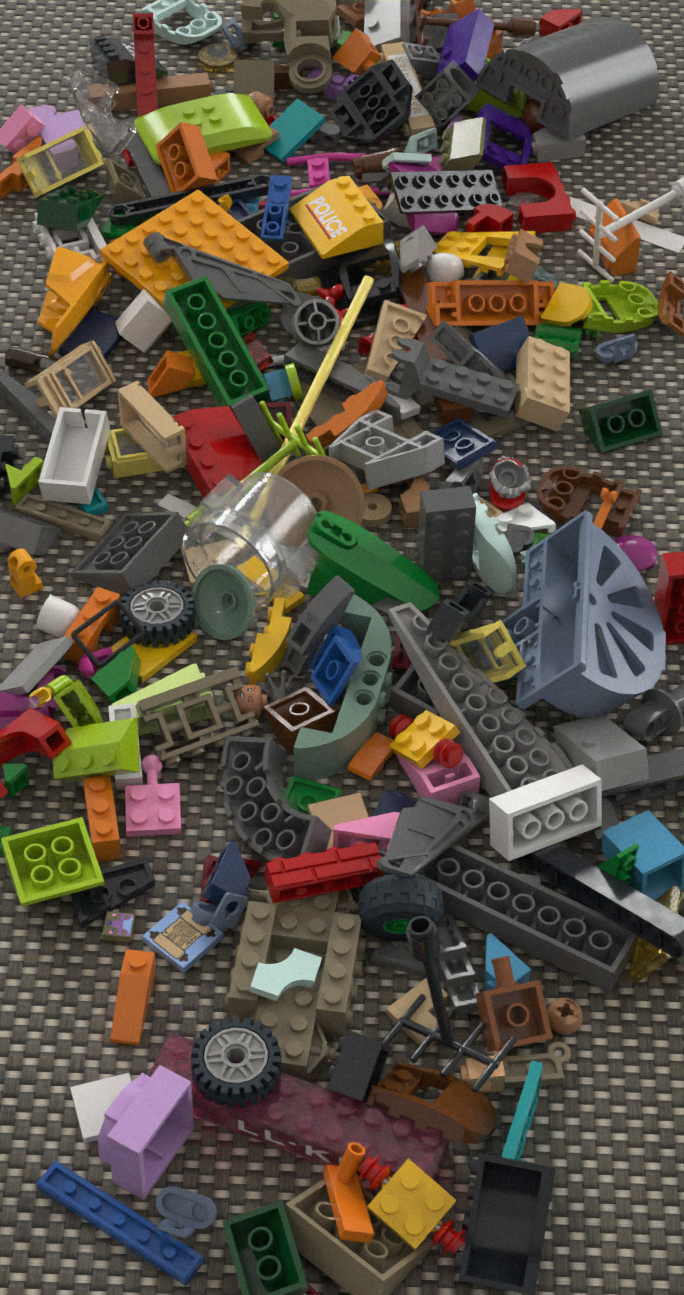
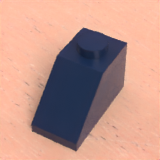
M230 841L220 853L201 895L217 905L220 904L226 892L246 897L250 893V890L246 888L251 877L235 842ZM230 902L225 909L231 912L238 902Z

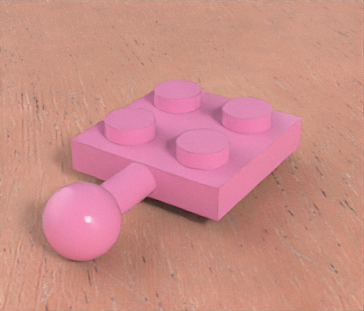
M147 755L141 763V768L147 775V785L125 786L127 837L181 834L179 783L158 784V774L162 770L163 763L160 762L159 757L156 755Z

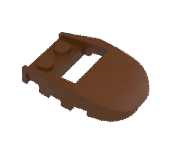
M559 466L546 472L537 488V498L545 514L565 525L581 513L591 493L601 495L603 488L609 489L610 492L616 491L618 496L615 503L612 504L601 530L608 536L621 537L637 504L640 502L642 490L637 489L634 492L624 489L623 482L616 479L614 482L604 479L603 474L593 471L591 475L582 473L580 468Z
M396 1062L394 1069L377 1086L373 1085L371 1087L367 1104L371 1106L377 1104L389 1109L388 1114L397 1119L404 1115L415 1121V1128L425 1132L428 1130V1127L441 1130L443 1138L465 1144H478L485 1142L496 1130L497 1114L490 1100L480 1091L477 1093L472 1092L470 1084L451 1074L446 1078L441 1077L440 1072L442 1070ZM429 1086L443 1090L442 1094L433 1103L413 1096L419 1089L427 1091Z

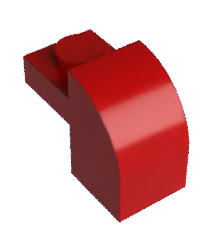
M495 204L479 205L474 208V216L466 223V232H511L513 230L514 213Z

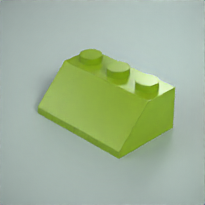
M137 718L67 728L66 734L72 744L53 758L54 779L75 782L82 781L83 778L116 776L140 772Z

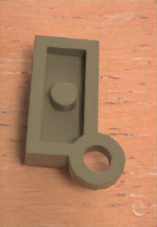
M555 1042L548 1047L547 1053L505 1056L502 1060L505 1071L504 1089L524 1087L532 1060L543 1065L541 1086L563 1084L562 1065L570 1060L571 1050L569 1046L563 1042ZM561 1050L564 1056L557 1057L554 1055V1051Z

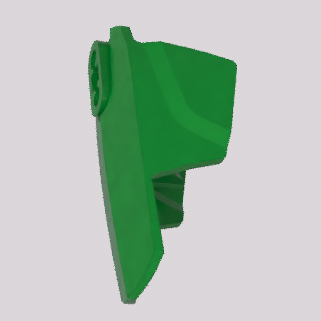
M321 511L314 516L306 534L310 546L318 552L319 558L308 583L307 593L315 597L335 576H339L355 590L354 595L363 599L369 605L391 597L401 604L411 602L422 613L438 601L440 593L435 579L383 540L358 524L335 513Z

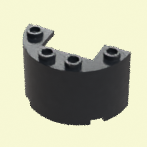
M485 1153L473 1156L470 1175H474L476 1178L475 1182L470 1181L467 1200L473 1202L471 1213L465 1212L462 1230L467 1232L464 1250H457L454 1267L455 1270H460L458 1281L535 1295L556 1167Z

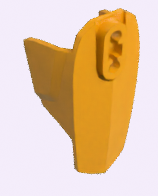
M62 247L56 248L45 284L46 288L50 291L46 293L37 322L52 333L51 351L48 355L53 356L88 314L94 303H98L109 288L114 274L108 271L111 265L104 260L99 264L92 258Z

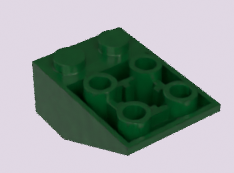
M64 186L63 189L47 193L46 196L38 199L37 225L78 232L86 228L102 202L104 195L97 194V191L93 189L79 191L75 186Z

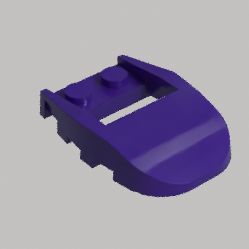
M487 103L478 112L476 117L486 118L484 149L481 160L502 170L504 166L526 164L532 149V136L529 125L522 119ZM490 123L494 124L498 131L502 133L508 131L512 133L515 139L524 142L521 157L495 143L487 141Z

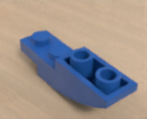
M270 176L261 240L283 241L289 216L292 176Z

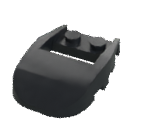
M383 238V244L340 255L339 275L345 290V296L349 301V306L360 284L353 287L350 286L348 270L362 264L372 265L381 259L390 260L393 276L374 281L363 306L402 296L400 284H403V276L400 270V257L392 239Z

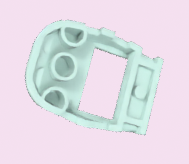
M157 0L141 9L142 13H153L154 31L159 36L182 45L200 41L219 31L222 25L220 15L215 11L210 12L208 6L204 3L200 5L194 3V0ZM181 9L195 18L189 25L179 27L175 32L171 31L166 24L158 22Z
M474 493L476 518L472 555L473 567L480 578L495 592H514L516 590V564L511 547L505 535H499L495 528L498 527V522L495 517L489 518L487 516V506L485 503L481 504L478 494Z

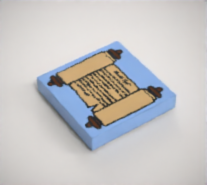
M182 901L143 935V942L184 974L224 937L223 932L211 923H208L207 926L196 924L191 919L193 915L190 907Z

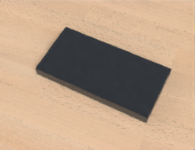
M360 265L348 270L350 286L353 287L361 284L365 276ZM339 267L317 271V279L323 289L330 290L335 284H341ZM344 295L340 301L335 302L334 307L340 311L349 308L348 298ZM377 302L362 306L351 330L376 325L382 303Z

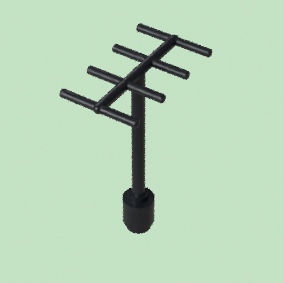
M417 916L408 923L406 936L412 957L417 961L423 962L437 1025L431 1030L410 1020L426 1000V996L420 994L406 1013L398 1019L397 1024L382 1042L389 1045L400 1030L406 1027L426 1037L410 1057L412 1063L418 1061L433 1041L457 1051L440 1072V1076L443 1078L449 1075L464 1055L488 1066L471 1087V1091L477 1093L493 1071L499 1067L500 1062L517 1042V1038L511 1036L494 1059L470 1048L486 1028L484 1022L478 1024L463 1044L453 1040L449 1021L456 1013V1010L454 1008L446 1010L435 958L441 952L438 930L435 923L429 917Z

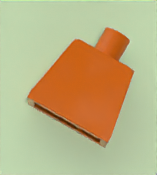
M355 28L332 59L361 76L380 60L381 55L369 37Z

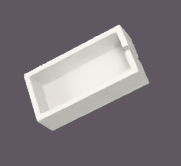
M59 408L38 482L43 500L91 504L110 433L107 411L85 409V418L88 428H85L81 409Z

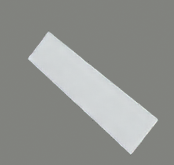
M570 197V204L572 209L576 211V217L587 220L580 214L581 209L587 211L593 218L596 216L595 205ZM637 220L632 222L641 240L677 253L684 246L683 236Z

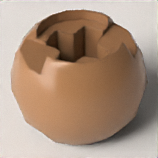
M559 998L553 1001L547 1009L550 1028L558 1034H572L578 1030L583 1022L582 1009L577 1002L569 998Z

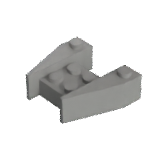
M377 409L358 418L328 447L329 457L342 462L346 466L352 464L365 470L367 490L426 474L445 464L443 438L428 431L410 440L394 433L393 416Z

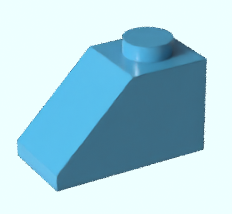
M286 368L262 375L270 389L265 403L271 401L287 402L286 397L293 395Z
M492 933L487 935L485 948L484 987L486 991L493 990L497 986L493 963L491 962V959L510 956L514 982H518V984L529 982L531 969Z

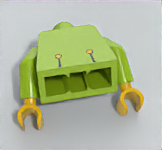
M62 675L29 695L30 698L34 695L38 697L39 704L36 707L42 706L53 697L73 727L103 723L98 706L79 679L73 682L68 676Z

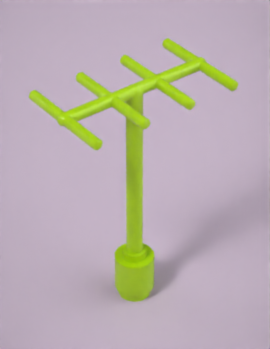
M260 401L259 405L279 445L283 444L280 434L287 438L288 443L213 505L209 504L207 506L202 503L186 516L184 524L191 537L202 536L218 523V512L292 451L296 457H299L301 453L298 446L305 450L307 456H326L318 437L312 439L316 447L315 449L308 444L300 425H295L294 427L298 435L297 437L290 432L282 413L276 415L280 423L278 424L272 419L265 402Z

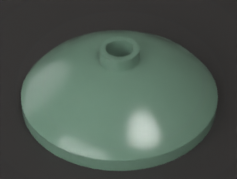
M215 564L202 570L193 584L191 597L194 599L197 622L207 634L219 640H231L241 636L247 631L254 617L255 599L250 583L238 569L228 564Z

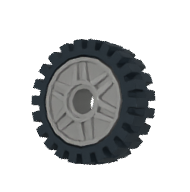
M153 580L152 585H148L147 582L141 583V588L136 585L133 587V591L128 590L126 596L122 597L121 602L146 631V634L136 644L142 641V646L148 647L152 643L153 648H158L161 643L163 647H168L169 642L175 645L179 643V639L182 641L186 639L187 634L190 635L192 628L195 626L194 599L191 597V593L185 590V587H178L177 583L172 582L168 585V581L162 580L161 584H158L157 580ZM119 608L122 631L131 640L140 631Z
M232 1017V1023H228L227 1018L220 1019V1026L213 1022L209 1025V1031L204 1028L200 1032V1038H196L194 1048H192L191 1070L194 1083L197 1085L200 1093L204 1092L207 1100L211 1101L214 1098L215 1104L218 1106H222L223 1102H226L227 1108L234 1109V1103H239L240 1108H246L248 1101H250L252 1106L258 1104L259 1097L263 1100L269 1096V1091H274L276 1082H279L281 1051L277 1038L272 1036V1031L268 1027L263 1030L262 1023L256 1021L252 1025V1019L245 1017L243 1023H240L239 1017ZM240 1061L241 1063L234 1064L231 1062Z

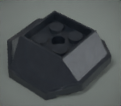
M393 59L388 60L386 63H378L372 65L340 93L335 106L332 107L329 113L349 141L378 144L411 115L413 87Z

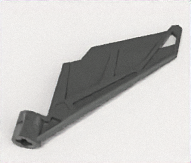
M159 232L151 233L143 241L144 247L154 262L161 263L173 256L190 281L207 275L217 295L223 300L287 304L295 309H298L302 304L292 286L287 282L168 239ZM283 293L290 294L294 300L292 301Z
M466 790L462 793L458 805L421 796L417 800L415 807L403 808L401 810L385 856L377 861V867L381 871L409 878L481 823L484 821L489 822V799L492 797ZM401 862L399 867L392 866L390 863Z

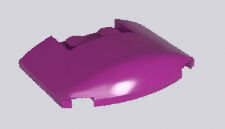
M399 162L388 163L390 172L438 171L429 165L423 166ZM459 212L406 214L412 231L424 225L431 235L445 236L451 231L458 232Z

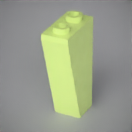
M191 664L112 705L135 703L136 706L139 700L206 676L204 672L200 673L197 664ZM211 691L199 694L200 696H203L210 693L214 701V697ZM180 701L152 711L150 714L161 711L166 724L176 721L178 719L174 707L183 702ZM205 703L183 710L188 723L211 718ZM136 710L138 736L160 731L156 721L143 725L142 717L138 715Z

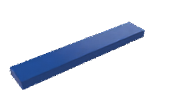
M56 1160L36 1182L37 1189L184 1286H187L205 1262L204 1256L167 1232L157 1229L155 1224Z

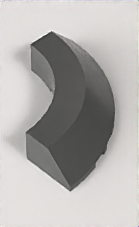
M227 736L220 766L223 769V781L220 782V787L224 792L225 801L223 804L225 811L238 835L253 850L269 860L278 857L285 859L294 858L304 852L312 854L325 852L332 830L318 816L304 814L292 809L286 798L283 785V768L286 752L272 738Z

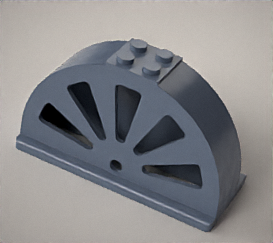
M587 510L526 551L522 607L502 620L526 664L525 668L509 679L502 681L507 684L514 678H517L516 705L523 710L543 698L555 707L572 715L585 718L605 716L649 690L665 671L666 632L663 631L661 619L652 595L631 560L603 530L592 523L593 515ZM486 636V642L494 655L495 647L490 637ZM485 650L484 669H493L495 666ZM495 657L499 666H504L501 658Z

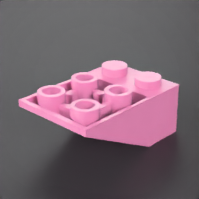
M464 753L461 762L451 769L436 763L434 758L421 769L396 754L420 797L425 796L458 804L460 796L466 790L479 794L480 775L470 758Z

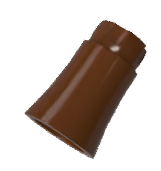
M395 147L352 158L354 177L360 178L365 173L387 172L382 167V161L393 152H396Z

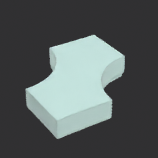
M294 948L292 954L282 962L275 964L258 962L249 992L277 1001L280 995L288 988L294 986L312 987L322 957Z

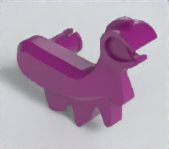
M54 665L36 684V690L40 687H45L54 678L64 675L66 670L59 665ZM0 692V731L30 708L50 717L49 712L53 713L57 708L56 701L51 697L50 701L40 707H36L39 704V699L35 695L30 698L25 695Z

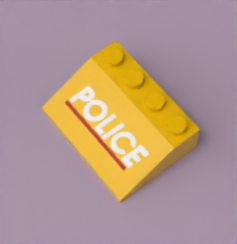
M341 176L327 181L289 208V212L322 259L383 244V221L350 176Z

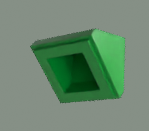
M24 763L3 764L8 791L7 795L10 799L29 784L28 768Z

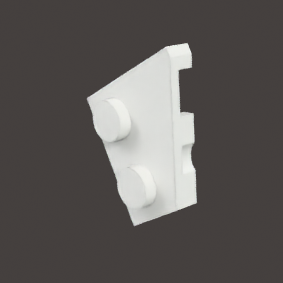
M529 503L520 505L518 508L495 517L498 522V527L495 529L499 535H506L507 523L528 526L532 530L546 528L548 533L556 531V523Z

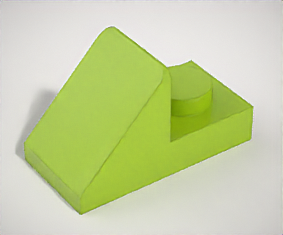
M35 456L28 464L24 465L22 470L8 464L5 465L7 481L14 505L19 503L25 493L29 494L39 484L44 464L43 459Z

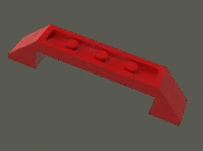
M133 13L138 117L158 110L153 13Z

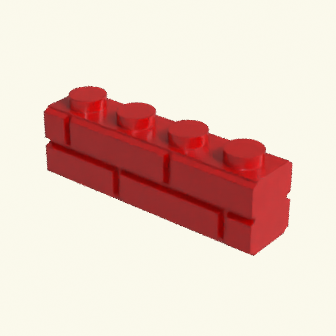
M358 842L352 847L342 849L331 847L321 853L312 854L304 852L294 858H275L266 863L265 881L274 904L363 887L375 878L384 877L385 872L377 867V861L381 856L376 842L368 844Z

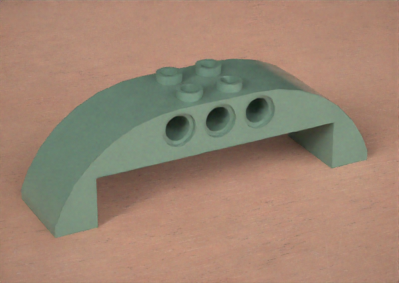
M353 595L341 617V627L350 629L354 634L361 649V660L352 674L333 733L304 727L300 728L294 745V776L314 781L327 778L348 768L356 753L376 733L378 725H383L386 716V709L384 707L385 705H390L392 690H390L393 673L391 672L392 640L389 629L380 614L366 601L356 595Z

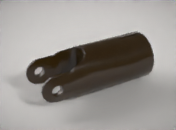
M12 346L8 347L5 354L6 366L38 374L44 371L40 366L41 358L58 360V358Z

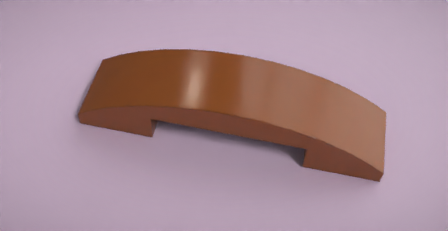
M670 271L661 288L658 314L662 323L679 336L684 337V319L680 317V303L684 299V281Z

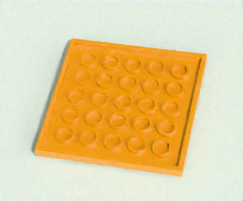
M196 190L100 249V256L141 291L145 289L163 308L165 291L190 282V280L173 256L161 263L153 261L143 245L144 239L151 233L159 232L168 239L273 278L289 268L287 260L200 190ZM219 297L225 309L238 302L223 300Z

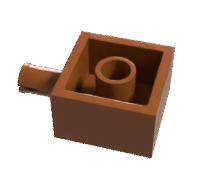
M510 956L491 959L497 986L493 990L475 993L481 1022L486 1024L483 1033L487 1052L501 1050L511 1036L517 1038V1042L513 1047L553 1039L540 980L518 984V982H514Z

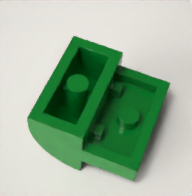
M537 323L533 338L562 347L570 351V358L577 359L582 329Z

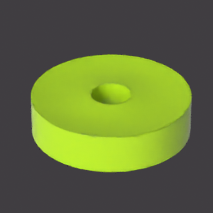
M294 363L285 365L295 401L304 399Z

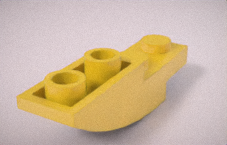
M275 597L273 607L268 608L267 622H270V624L265 625L264 634L257 633L255 643L250 644L249 658H252V660L246 663L245 677L249 678V685H256L257 682L263 683L267 679L265 674L269 673L271 675L289 646L286 638L292 630V617H285V598Z

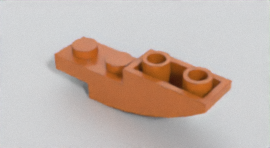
M38 136L13 155V164L0 173V200L11 191L22 192L28 186L16 159L43 146L42 137ZM44 152L36 155L41 166L44 159Z
M382 379L376 383L369 384L366 389L358 394L348 397L345 402L341 403L344 412L334 415L329 421L321 426L314 427L306 434L310 446L316 449L312 439L318 437L322 448L334 442L358 418L375 409L380 410L388 395Z

